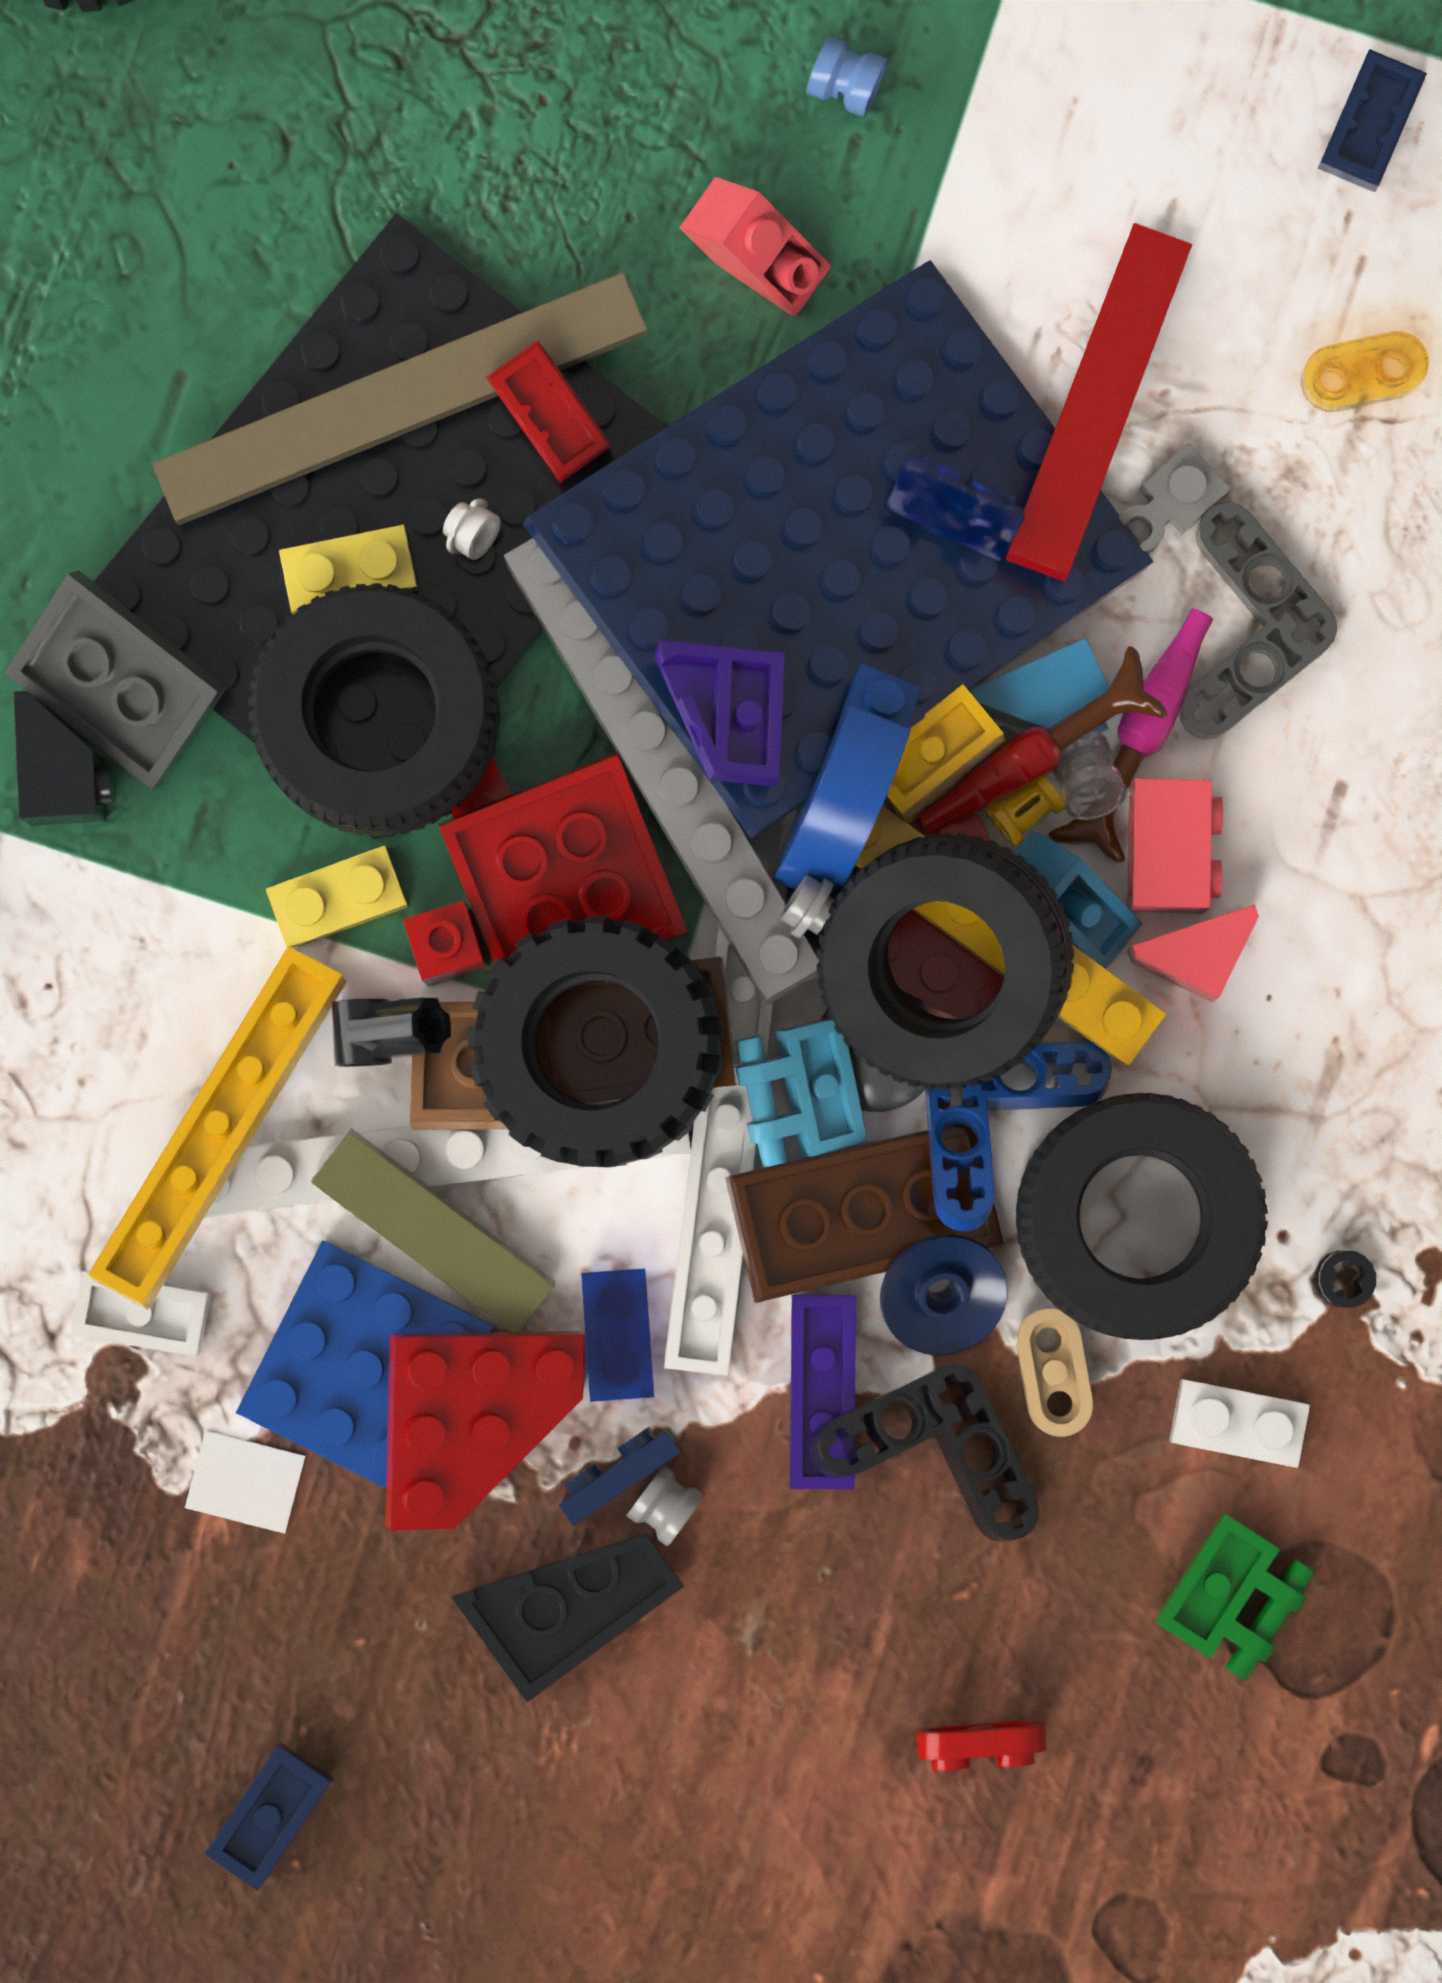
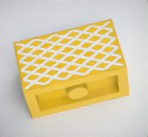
M964 684L928 711L924 719L910 728L911 731L885 800L897 815L911 826L919 819V813L939 801L970 771L1006 743L1002 730Z

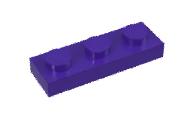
M791 1295L790 1489L854 1490L855 1474L839 1479L827 1477L818 1471L812 1463L809 1446L810 1439L819 1426L855 1408L856 1295ZM834 1431L836 1443L828 1448L829 1453L833 1459L843 1457L849 1464L847 1453L855 1448V1435L840 1439Z

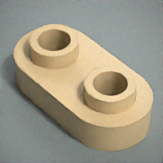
M1042 1308L1035 1310L1021 1321L1016 1333V1347L1027 1410L1032 1422L1043 1432L1057 1437L1070 1436L1086 1426L1093 1411V1398L1081 1331L1073 1319L1058 1309ZM1047 1327L1053 1328L1058 1333L1060 1339L1058 1347L1049 1353L1042 1352L1036 1344L1038 1332ZM1056 1391L1065 1392L1071 1401L1070 1409L1061 1416L1051 1414L1047 1407L1049 1396Z

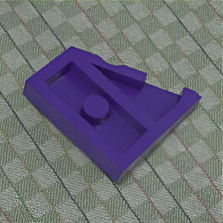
M659 640L655 647L656 662L709 780L775 786L780 779L785 653Z

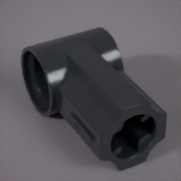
M418 997L399 999L397 1001H389L388 999H350L332 1002L334 1066L387 1065L392 1064V1058L440 1053L445 1040L451 1037L450 1015L442 1009L438 998Z

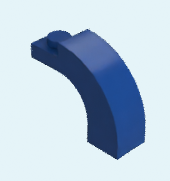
M863 663L860 664L853 677L836 730L818 776L802 809L790 827L772 881L796 890L807 875L820 883L826 878L834 883L829 896L834 900L836 899L866 844L889 791L911 731L908 727L922 687Z

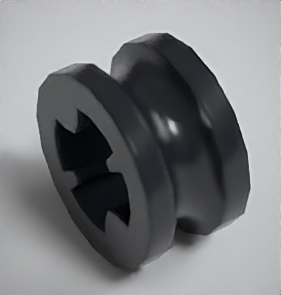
M1337 1250L1326 1254L1318 1262L1314 1270L1313 1284L1317 1294L1326 1303L1335 1307L1354 1308L1364 1304L1372 1296L1376 1287V1272L1373 1264L1366 1256L1356 1251ZM1342 1261L1344 1268H1353V1265H1355L1360 1272V1275L1353 1281L1357 1291L1347 1297L1346 1290H1338L1335 1293L1330 1285L1337 1278L1334 1266Z

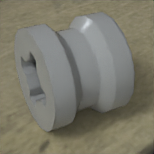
M664 1464L626 1516L635 1523L646 1522L656 1530L657 1539L668 1547L698 1507L705 1494L696 1487L685 1488L676 1481L674 1471Z

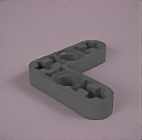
M1232 502L1219 503L1209 508L1198 524L1196 541L1203 556L1263 628L1194 683L1185 693L1179 710L1180 721L1185 730L1191 735L1204 740L1216 739L1238 724L1323 655L1334 642L1337 633L1336 618L1327 604L1252 514L1243 506ZM1216 519L1224 525L1230 524L1233 520L1239 524L1241 529L1235 539L1245 552L1250 549L1253 543H1256L1262 550L1249 557L1239 572L1235 571L1230 565L1237 561L1240 556L1232 544L1226 541L1217 546L1211 539L1216 531V526L1212 521ZM1259 565L1275 567L1283 577L1284 586L1280 595L1267 599L1257 596L1249 586L1248 578L1251 570ZM1294 591L1302 598L1292 607L1296 614L1305 622L1315 617L1321 624V627L1316 632V637L1320 641L1317 645L1309 639H1305L1300 643L1294 640L1292 634L1298 626L1287 611L1279 621L1270 613L1282 607ZM1250 653H1261L1268 656L1275 666L1273 681L1263 687H1255L1248 684L1243 679L1240 671L1242 659ZM1222 673H1226L1234 691L1249 702L1242 707L1235 695L1218 712L1223 722L1217 725L1209 718L1200 723L1194 716L1199 707L1195 697L1201 694L1208 701L1215 698L1227 687L1225 682L1218 679Z

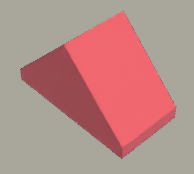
M1254 904L1135 944L1127 950L1131 963L1213 1002L1220 997L1259 915Z

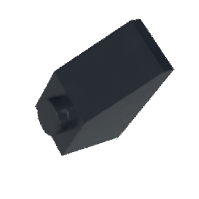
M15 691L14 715L19 819L31 826L107 822L106 805H114L116 799L113 768L104 767V759L27 691Z

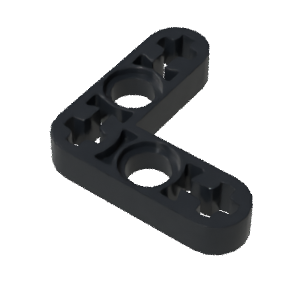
M952 1364L932 1370L823 1423L815 1430L810 1439L809 1453L811 1461L817 1470L827 1477L839 1479L863 1472L935 1436L972 1518L984 1536L998 1542L1024 1538L1034 1529L1038 1521L1039 1508L1035 1495L986 1390L977 1374L964 1365ZM946 1383L949 1386L959 1384L962 1387L964 1395L956 1400L957 1407L954 1404L943 1405L940 1401L939 1394L946 1390ZM890 1403L900 1404L910 1413L912 1420L911 1430L903 1439L891 1437L883 1428L881 1421L882 1413ZM976 1414L979 1421L978 1424L961 1428L955 1433L953 1432L951 1424L963 1421L962 1417L967 1418ZM862 1415L864 1417V1423H862L860 1420V1417ZM866 1430L871 1441L861 1444L847 1453L849 1464L843 1457L836 1459L831 1457L828 1448L836 1443L834 1431L841 1439ZM973 1435L982 1436L992 1446L993 1461L984 1472L976 1471L965 1460L964 1446ZM875 1446L879 1449L877 1453H875ZM1002 1473L1004 1474L1005 1483L994 1485L995 1488L981 1492L978 1483L996 1479ZM1000 1499L1003 1502L1014 1501L1017 1505L1018 1512L1011 1516L1012 1525L1009 1522L998 1523L995 1519L994 1512L1001 1508Z

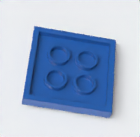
M322 1240L236 1414L386 1489L390 1333L493 1332L495 1325Z

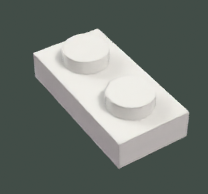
M89 1271L81 1272L70 1335L195 1357L200 1356L211 1293L163 1285L149 1310H146L95 1282L88 1275Z
M1180 1379L1169 1442L1298 1468L1310 1404Z

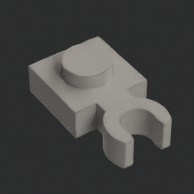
M1187 443L1141 485L1140 491L1150 502L1147 505L1136 504L1126 508L1120 514L1119 519L1124 526L1133 521H1141L1148 526L1150 536L1139 546L1149 554L1159 545L1164 535V527L1169 522L1183 535L1204 516L1209 508L1218 504L1228 495L1231 488L1191 444Z

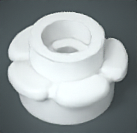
M478 498L473 500L470 505L461 502L451 510L443 525V534L447 536L446 548L448 552L458 555L463 554L471 560H476L488 551L499 532L501 521L498 515L486 509L488 506L487 501Z

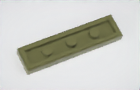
M352 1128L312 1177L311 1183L510 1332H519L555 1287V1281Z

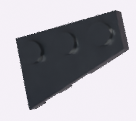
M643 1533L455 1594L451 1598L526 1702H529L682 1589L684 1583L647 1533Z

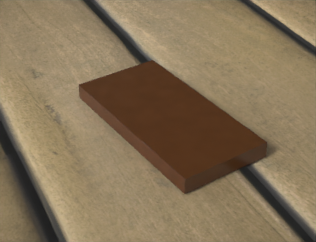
M956 1124L949 1126L941 1134L945 1146L954 1152L963 1153L970 1151L978 1143L976 1134L965 1125ZM928 1130L725 1177L755 1303L887 1272L892 1262L905 1249L918 1241L932 1236H964L978 1241L987 1248L1004 1244L994 1202L986 1223L975 1230L966 1232L953 1230L944 1225L939 1219L934 1207ZM969 1170L957 1171L958 1184L956 1194L951 1199L959 1201L961 1210H972L974 1200L978 1198L971 1197L969 1194L967 1179Z

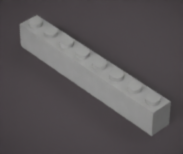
M532 538L506 553L504 558L509 572L765 1005L772 1003L818 975L816 965L819 963V959L816 958V954L804 934L799 939L790 934L792 927L780 920L786 904L727 804L535 540Z

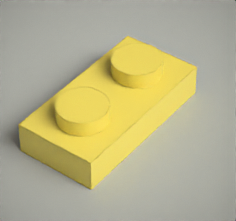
M404 524L279 550L290 609L293 615L298 612V607L311 603L310 600L316 596L321 598L326 596L325 592L331 590L338 591L341 587L348 585L352 588L356 587V584H365L367 586L381 583L385 587L390 584L401 589H412L413 592L419 591Z
M385 845L266 888L285 945L293 949L409 907L388 848Z

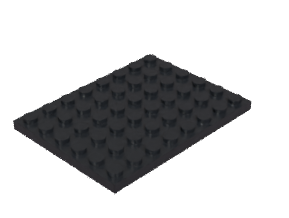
M396 213L211 439L523 312ZM583 361L560 372L612 446L561 483L556 479L499 396L180 526L175 522L164 496L94 583L224 684L227 689L213 708V711L255 743L250 730L252 724L249 722L250 707L248 697L252 696L249 688L251 681L254 679V668L259 665L258 657L265 650L269 637H274L276 628L279 625H283L286 622L285 619L292 613L279 550L404 524L419 590L414 593L418 594L420 592L429 599L441 603L443 608L450 610L457 619L465 624L483 651L492 671L496 688H498L544 631L509 572L504 558L506 553L532 539V536L524 527L527 516L659 433L667 426ZM482 498L488 503L486 509L498 515L501 521L499 532L493 544L483 556L476 560H471L463 554H451L446 548L447 536L443 534V525L448 514L461 502L470 505L473 500ZM390 653L367 654L345 663L326 681L316 703V724L324 745L337 759L349 766L362 770H385L405 762L426 743L435 722V697L426 676L410 661Z

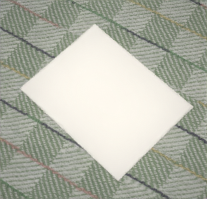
M205 1430L185 1508L285 1534L305 1456Z

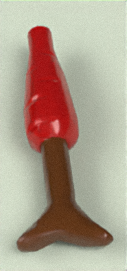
M1128 646L1121 668L1109 688L1102 695L1048 730L1043 727L1033 726L1015 735L970 771L939 801L919 813L918 817L930 835L934 834L953 821L986 808L1044 778L1059 765L1063 749L1117 714L1140 713L1162 719L1167 717L1166 709L1161 701L1144 691L1143 669L1138 651L1134 647Z

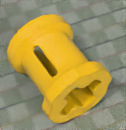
M1044 777L983 809L998 831L1012 846L1016 847L1023 842L1022 834L1050 812L1058 815L1066 806L1053 785Z

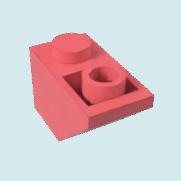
M717 177L713 179L679 227L716 265L789 315L795 317L832 267L760 192Z

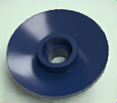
M959 1235L932 1236L909 1246L888 1268L880 1291L882 1315L891 1333L908 1348L930 1355L958 1353L978 1344L996 1327L1003 1315L1007 1302V1280L1002 1266L995 1255L978 1241ZM943 1279L949 1280L948 1286L943 1291H929V1287L933 1283Z

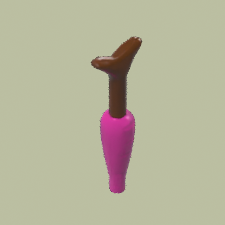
M1191 608L1180 631L1144 680V691L1161 701L1166 709L1167 717L1162 719L1140 713H1123L1117 727L1119 742L1122 746L1093 804L1067 825L1050 831L1048 835L1051 840L1067 844L1095 843L1107 858L1115 862H1124L1125 856L1115 833V812L1144 756L1148 757L1159 752L1172 731L1189 686L1202 641L1213 621L1211 616Z

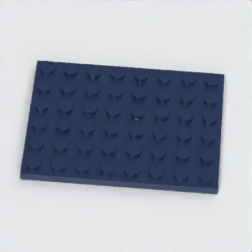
M928 260L528 515L524 522V527L707 778L705 769L656 662L655 647L659 640L785 653L779 781L775 786L709 780L751 839L805 803L821 769L853 677L861 663L922 687L908 727L910 729L924 719L928 711L962 684L968 690L974 688L1147 570L1154 562L1149 554L1139 546L1141 543L1127 525L1124 526L1119 519L1120 515L1101 490L1066 582L1005 560L1055 427L931 260Z

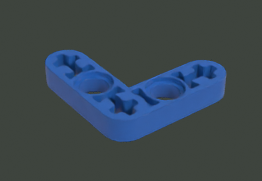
M1082 1041L1039 1043L1028 1057H1025L1020 1063L1030 1067L1034 1072L1036 1082L1033 1086L1021 1091L1013 1090L1005 1085L999 1074L994 1080L984 1081L974 1087L967 1085L965 1089H962L961 1106L950 1107L951 1088L949 1090H939V1087H935L933 1090L925 1089L934 1207L937 1216L944 1225L957 1231L975 1230L986 1223L991 1214L995 1187L988 1111L1084 1107L1099 1101L1108 1089L1112 1073V1064L1105 1051L1093 1043ZM1047 1063L1055 1064L1052 1076L1056 1075L1053 1088L1045 1087L1048 1076ZM1075 1063H1084L1087 1073L1093 1074L1089 1085H1079L1077 1076L1071 1074ZM956 1124L965 1125L976 1134L978 1143L970 1151L963 1153L954 1152L945 1146L941 1134L949 1126ZM969 1170L967 1178L969 1194L971 1197L978 1198L974 1200L972 1210H961L959 1201L951 1199L956 1194L958 1184L957 1171Z

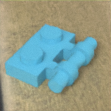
M829 1018L775 1031L780 1056L766 1059L761 1035L742 1038L736 1041L741 1065L735 1067L739 1086H746L753 1120L747 1123L750 1142L758 1144L762 1167L787 1162L783 1138L795 1134L800 1156L807 1157L868 1142L849 1048L842 1040L844 1039L841 1033L838 1034L833 1027L836 1024L833 1020H829ZM784 1078L791 1113L778 1116L771 1081Z

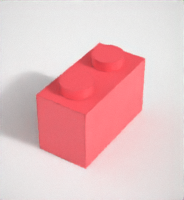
M1135 778L1130 784L1127 907L1132 912L1203 914L1210 908L1211 898H1220L1222 890L1221 860H1211V835H1221L1223 801L1222 797L1212 796V780Z

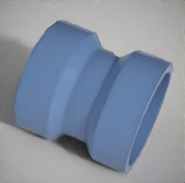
M829 35L813 67L806 94L822 101L829 98L838 100L842 96L844 97L843 103L846 111L865 118L882 83L888 65V58L874 52L864 55L851 50L848 41Z

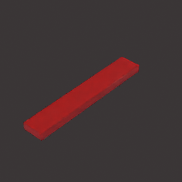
M1133 223L1005 560L1066 582L1193 244Z

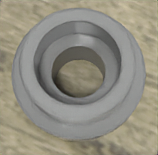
M809 875L805 876L780 916V920L792 927L790 934L799 939L807 929L816 935L821 931L826 919L830 918L828 911L831 904L837 902L829 896L834 883L826 878L820 883Z

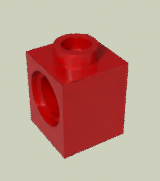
M464 900L403 919L421 981L427 986L489 968L471 909Z

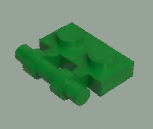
M1222 1512L1153 1621L1210 1659L1223 1638L1226 1637L1238 1645L1225 1668L1244 1681H1247L1259 1661L1261 1660L1266 1663L1276 1647L1271 1642L1290 1612L1293 1611L1297 1614L1307 1599L1302 1593L1316 1572L1293 1559L1279 1580L1267 1572V1569L1280 1549ZM1257 1588L1270 1597L1248 1629L1235 1619L1254 1589Z

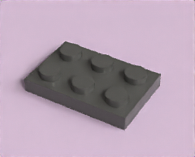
M79 570L67 575L5 672L8 677L151 790L164 783L227 689L224 684Z

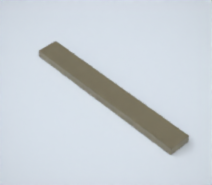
M622 272L152 463L174 520L180 526L497 397V393L485 376L535 340H539L561 371L647 336V328L625 275Z

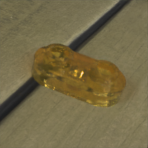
M1392 331L1327 345L1315 351L1306 362L1300 378L1301 390L1306 400L1313 407L1324 412H1340L1400 399L1412 394L1422 383L1428 372L1429 357L1422 342L1412 334L1403 331ZM1387 359L1399 361L1404 369L1403 375L1397 378L1388 376L1383 370V361ZM1327 372L1336 373L1342 380V388L1337 391L1326 389L1321 382V375Z

